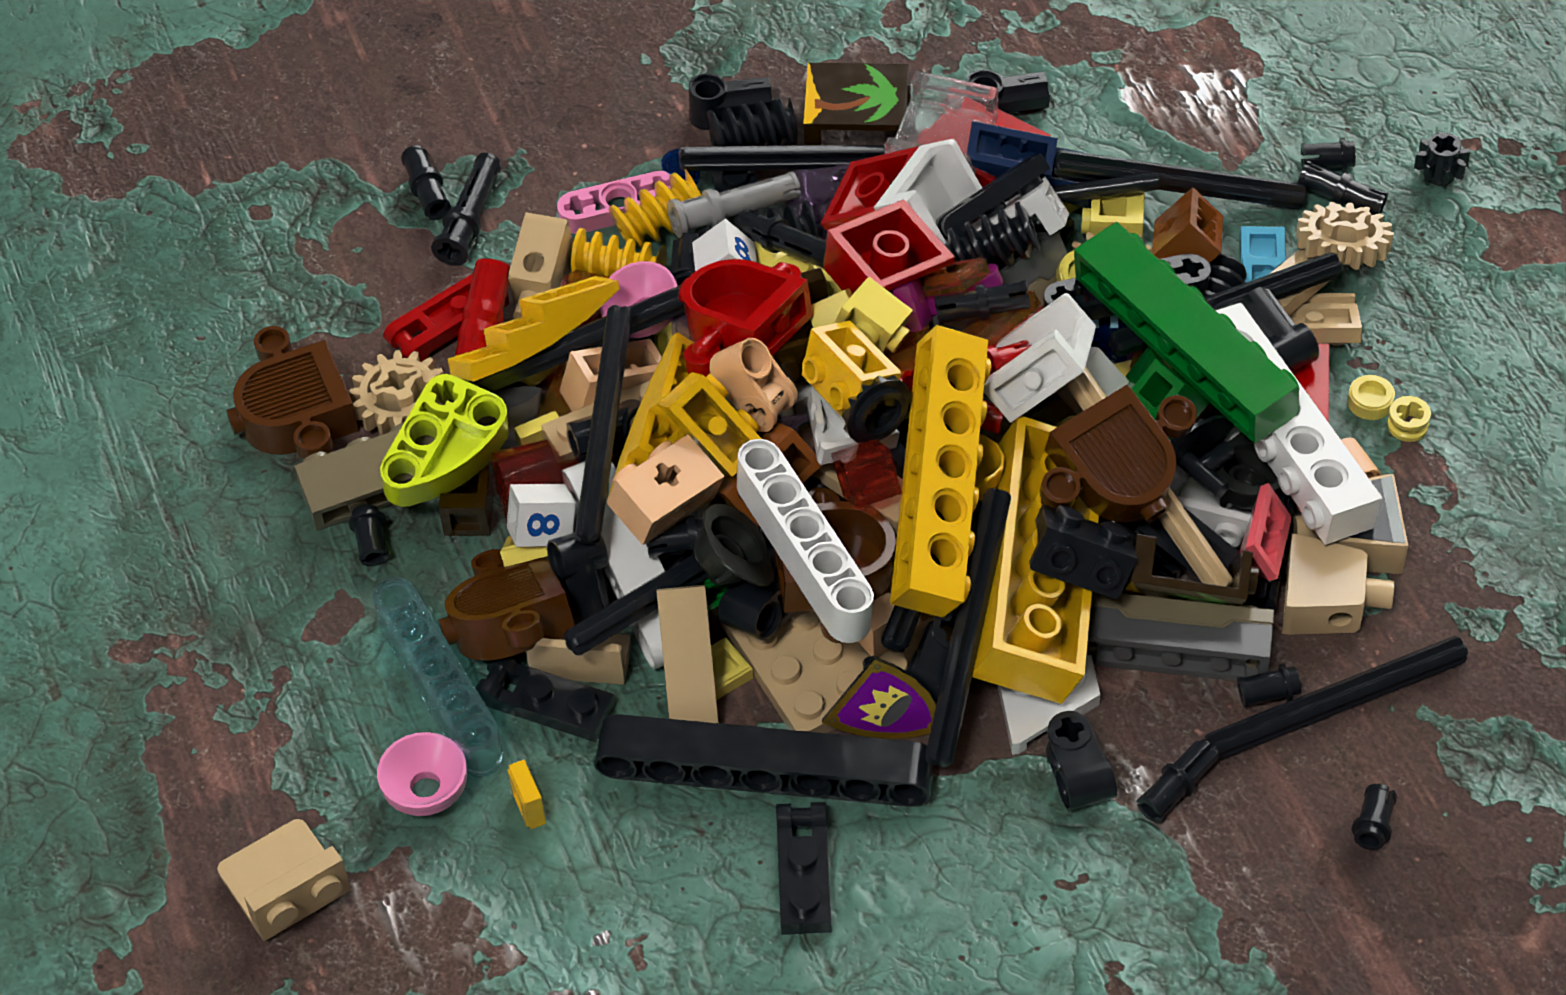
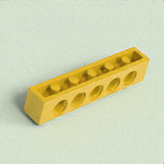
M939 325L931 329L917 343L912 402L909 414L890 604L944 618L966 601L971 586L970 577L966 575L968 558L972 553L975 542L974 532L970 530L972 513L975 511L979 499V490L975 487L976 470L983 456V446L979 444L980 427L987 413V403L983 401L984 384L990 374L991 361L987 358L988 339ZM945 424L951 428L952 432L946 428ZM940 466L946 470L948 476L942 472ZM935 509L942 514L944 520L937 515ZM931 554L937 557V559L940 562V565L934 562V560L931 557Z

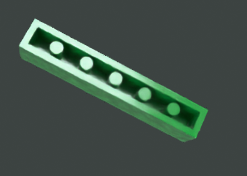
M1115 222L1074 249L1076 279L1254 444L1298 415L1300 388L1292 373L1286 369L1281 370L1275 365L1257 342H1250L1245 338L1226 314H1219L1215 311L1196 287H1189L1184 283L1166 260H1159L1146 248L1145 243L1137 234H1130L1118 222Z

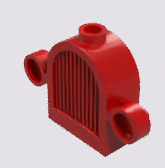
M728 259L708 264L685 279L679 290V300L684 304L689 334L695 342L684 351L686 371L688 374L693 372L703 374L706 377L708 374H711L709 368L710 360L715 353L747 338H756L762 341L767 346L771 356H773L813 316L808 279L802 278L800 269L795 265L785 262H779L775 266L769 267L750 260Z

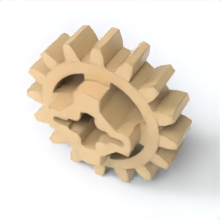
M1330 202V205L1325 208L1317 204L1314 205L1313 212L1303 211L1302 218H1298L1296 239H1298L1297 248L1305 249L1304 256L1307 258L1333 252L1337 254L1339 261L1343 265L1347 264L1354 270H1359L1360 265L1363 263L1367 266L1375 267L1376 260L1385 261L1387 259V253L1391 252L1394 233L1391 232L1392 224L1383 222L1384 215H1372L1369 207L1354 209L1353 203H1347L1345 207H1342L1338 203Z
M395 350L393 359L387 360L385 356L379 354L377 355V365L373 366L364 363L362 365L364 376L354 375L352 377L354 388L349 390L356 421L363 420L366 431L378 427L379 435L389 433L393 427L404 423L425 385L431 378L444 374L442 368L435 369L434 360L431 357L420 362L419 354L416 351H413L408 358H402L400 350Z

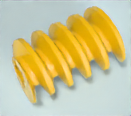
M684 169L686 180L675 172L670 174L671 188H668L661 181L655 182V197L646 189L640 190V205L630 197L625 198V213L615 205L608 208L625 244L629 238L635 239L636 246L641 250L645 243L646 235L660 243L662 241L660 228L662 227L667 229L672 235H675L668 216V201L676 198L680 202L701 196L694 180L686 169Z
M584 228L578 229L572 244L570 264L575 282L594 276L609 279L620 268L640 261L658 263L666 268L667 249L665 245L661 246L657 256H653L652 243L645 242L640 253L636 252L635 239L629 238L624 249H620L619 236L612 235L607 246L603 245L602 232L596 231L591 241L587 242L586 229Z

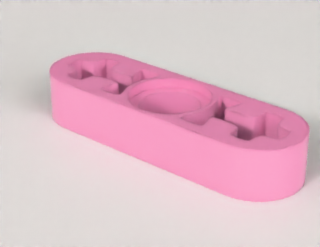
M654 171L568 192L557 203L558 217L568 219L570 230L573 234H576L579 228H584L586 232L614 226L615 223L608 209L610 205L607 204L611 199L630 197L640 205V200L638 201L637 196L639 191L646 189L655 197V182L661 181L668 188H671L669 179L671 173ZM600 204V210L596 211V205ZM623 206V207H619V209H620L623 213H625V208H624V206ZM575 210H580V213H581V214H576V215H575V212H574V211H575Z

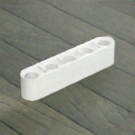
M749 440L741 446L738 452L737 490L829 634L834 639L845 643L861 641L868 635L871 627L874 596L871 586L781 450L768 440Z
M585 461L562 470L563 482L566 484L574 501L580 502ZM611 461L601 535L608 554V564L603 569L617 599L665 570L658 556L649 558L647 545H642L607 504L612 480L616 472V468ZM657 609L630 625L648 664L653 670L664 666L659 611Z

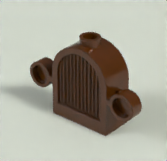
M268 326L261 329L255 335L254 346L260 362L248 368L240 376L233 392L235 407L226 410L234 435L243 433L245 439L254 448L262 452L276 455L297 452L301 458L305 459L318 452L330 453L333 447L332 440L359 431L353 403L325 340L292 350L289 334L282 327Z
M1127 384L1049 433L1045 452L1057 468L1051 469L1043 477L1040 486L1042 501L1045 505L1057 509L1060 505L1073 506L1079 496L1089 509L1098 516L1110 521L1134 522L1143 518L1147 523L1155 521L1170 508V504L1165 497L1176 470V455L1168 437L1180 438L1191 431L1197 417L1194 404L1184 396L1173 395L1167 397L1160 404L1156 420H1154Z
M828 488L809 490L808 493L871 586L874 593V601L886 591L892 579L897 536H895L890 522L872 507L856 502H840L839 496ZM774 549L784 613L814 610ZM821 622V631L825 638L834 643H845L834 639Z
M501 549L487 550L476 555L471 561L474 577L462 582L450 592L445 600L447 617L438 619L447 647L457 644V648L463 656L474 660L486 661L502 659L532 650L542 638H564L565 631L575 624L566 593L546 557L504 567L500 554Z

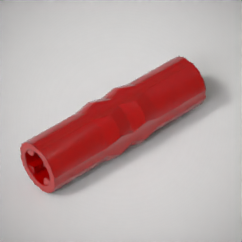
M482 258L476 261L468 299L462 312V324L458 331L455 356L486 347L483 329L503 323V310L509 287L510 265L491 258Z

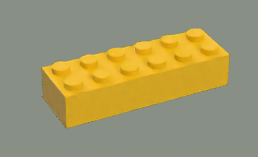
M1020 416L1014 420L998 444L1005 455V462L997 489L1010 493L1011 502L972 677L1062 704L1085 675L1092 591L1030 569L1029 561L1039 541L1035 519L1042 504H1044L1040 497V486L1045 474L1051 469L1057 468L1045 452V446L1049 433L1057 427ZM1078 496L1075 504L1070 508L1080 512L1084 519L1098 523L1099 516L1089 509Z

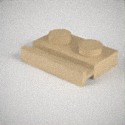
M1315 293L1289 315L1295 325L1298 323L1307 325L1314 334L1317 343H1326L1333 346H1340L1346 343H1361L1362 325L1358 306L1355 304V293Z

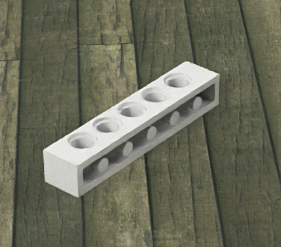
M1242 303L1216 310L1219 314H1226L1233 321L1236 329L1250 342H1257L1264 349L1267 357L1281 370L1286 369L1291 372ZM1298 382L1300 388L1298 415L1254 444L1258 457L1263 462H1267L1277 476L1282 491L1286 495H1290L1301 510L1305 524L1310 529H1314L1322 542L1327 545L1373 529L1379 513L1382 496Z

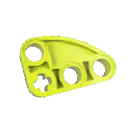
M442 374L431 378L425 385L381 463V479L384 494L388 501L401 507L426 502L439 497L440 494L451 492L479 473L498 453L509 433L507 408L503 399L492 392L453 375ZM486 416L497 419L496 423L489 426L477 423L479 419ZM428 435L435 438L428 445L414 443L420 436ZM403 473L413 476L411 481L404 484L392 481L395 476Z

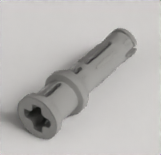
M791 171L784 175L720 193L717 190L707 189L698 197L680 202L676 198L669 200L667 203L669 220L674 233L680 238L683 233H688V231L708 225L713 228L722 220L736 216L743 210L750 209L754 211L792 199H799L801 191H795L794 189L800 188V184L796 174Z

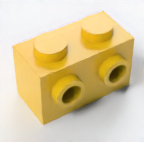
M849 320L811 328L806 355L802 362L801 375L841 416L846 409L851 407L848 398L857 396L861 392V384L870 386L878 375L885 379L895 375L900 379L901 371Z
M691 372L658 406L685 435L689 434L722 474L733 477L737 473L739 449L749 440L762 439L756 433L760 427L745 410L740 408L736 411L725 399L729 395L728 391L713 375L708 374L705 377L703 374Z

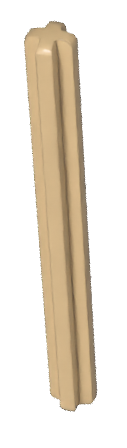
M1086 366L1083 373L1066 384L1083 411L1107 397ZM1169 487L1165 499L1170 504V508L1158 518L1202 583L1230 587L1233 582L1232 576Z

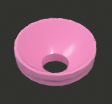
M650 261L628 264L609 277V279L619 281L620 290L602 305L599 310L602 317L607 315L608 308L612 305L620 307L631 306L678 286L671 272L661 264ZM674 317L629 335V338L651 336L665 328Z
M431 732L414 733L395 741L386 749L377 767V779L383 796L396 810L408 815L427 816L447 809L459 799L467 782V763L460 747L450 738ZM430 778L440 783L438 791L429 797H419L412 792L413 786L421 779Z

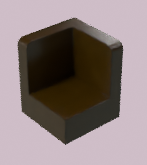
M485 466L479 471L478 486H459L447 494H440L439 513L444 536H490L494 501V487L490 466Z

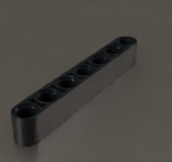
M623 714L610 715L603 719L594 761V767L600 774L620 780L906 807L921 806L929 801L934 765L925 760L927 745L914 741Z

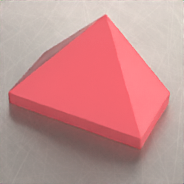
M1269 483L1260 486L1238 556L1243 551L1253 552L1252 566L1259 567L1260 577L1272 581L1278 579L1292 516Z

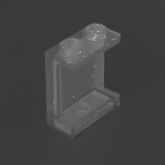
M915 71L911 80L910 104L895 138L889 137L887 139L885 154L954 139L975 174L977 168L971 166V156L966 154L972 121L995 125L998 119V88Z

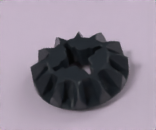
M878 375L870 386L861 384V392L857 396L848 398L851 407L846 409L841 415L845 421L844 431L851 439L860 444L875 443L892 434L902 424L910 410L912 395L909 387L895 375L886 379Z

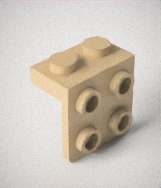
M301 819L290 821L224 859L217 867L220 878L263 941L268 940L351 891L340 855L333 846L324 850L310 828Z

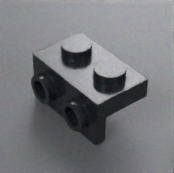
M1042 504L1035 519L1039 541L1029 561L1030 569L1104 596L1118 599L1138 559L1132 536L1125 528L1116 523L1104 521L1102 524L1084 519L1080 512L1068 506L1060 505L1056 509Z

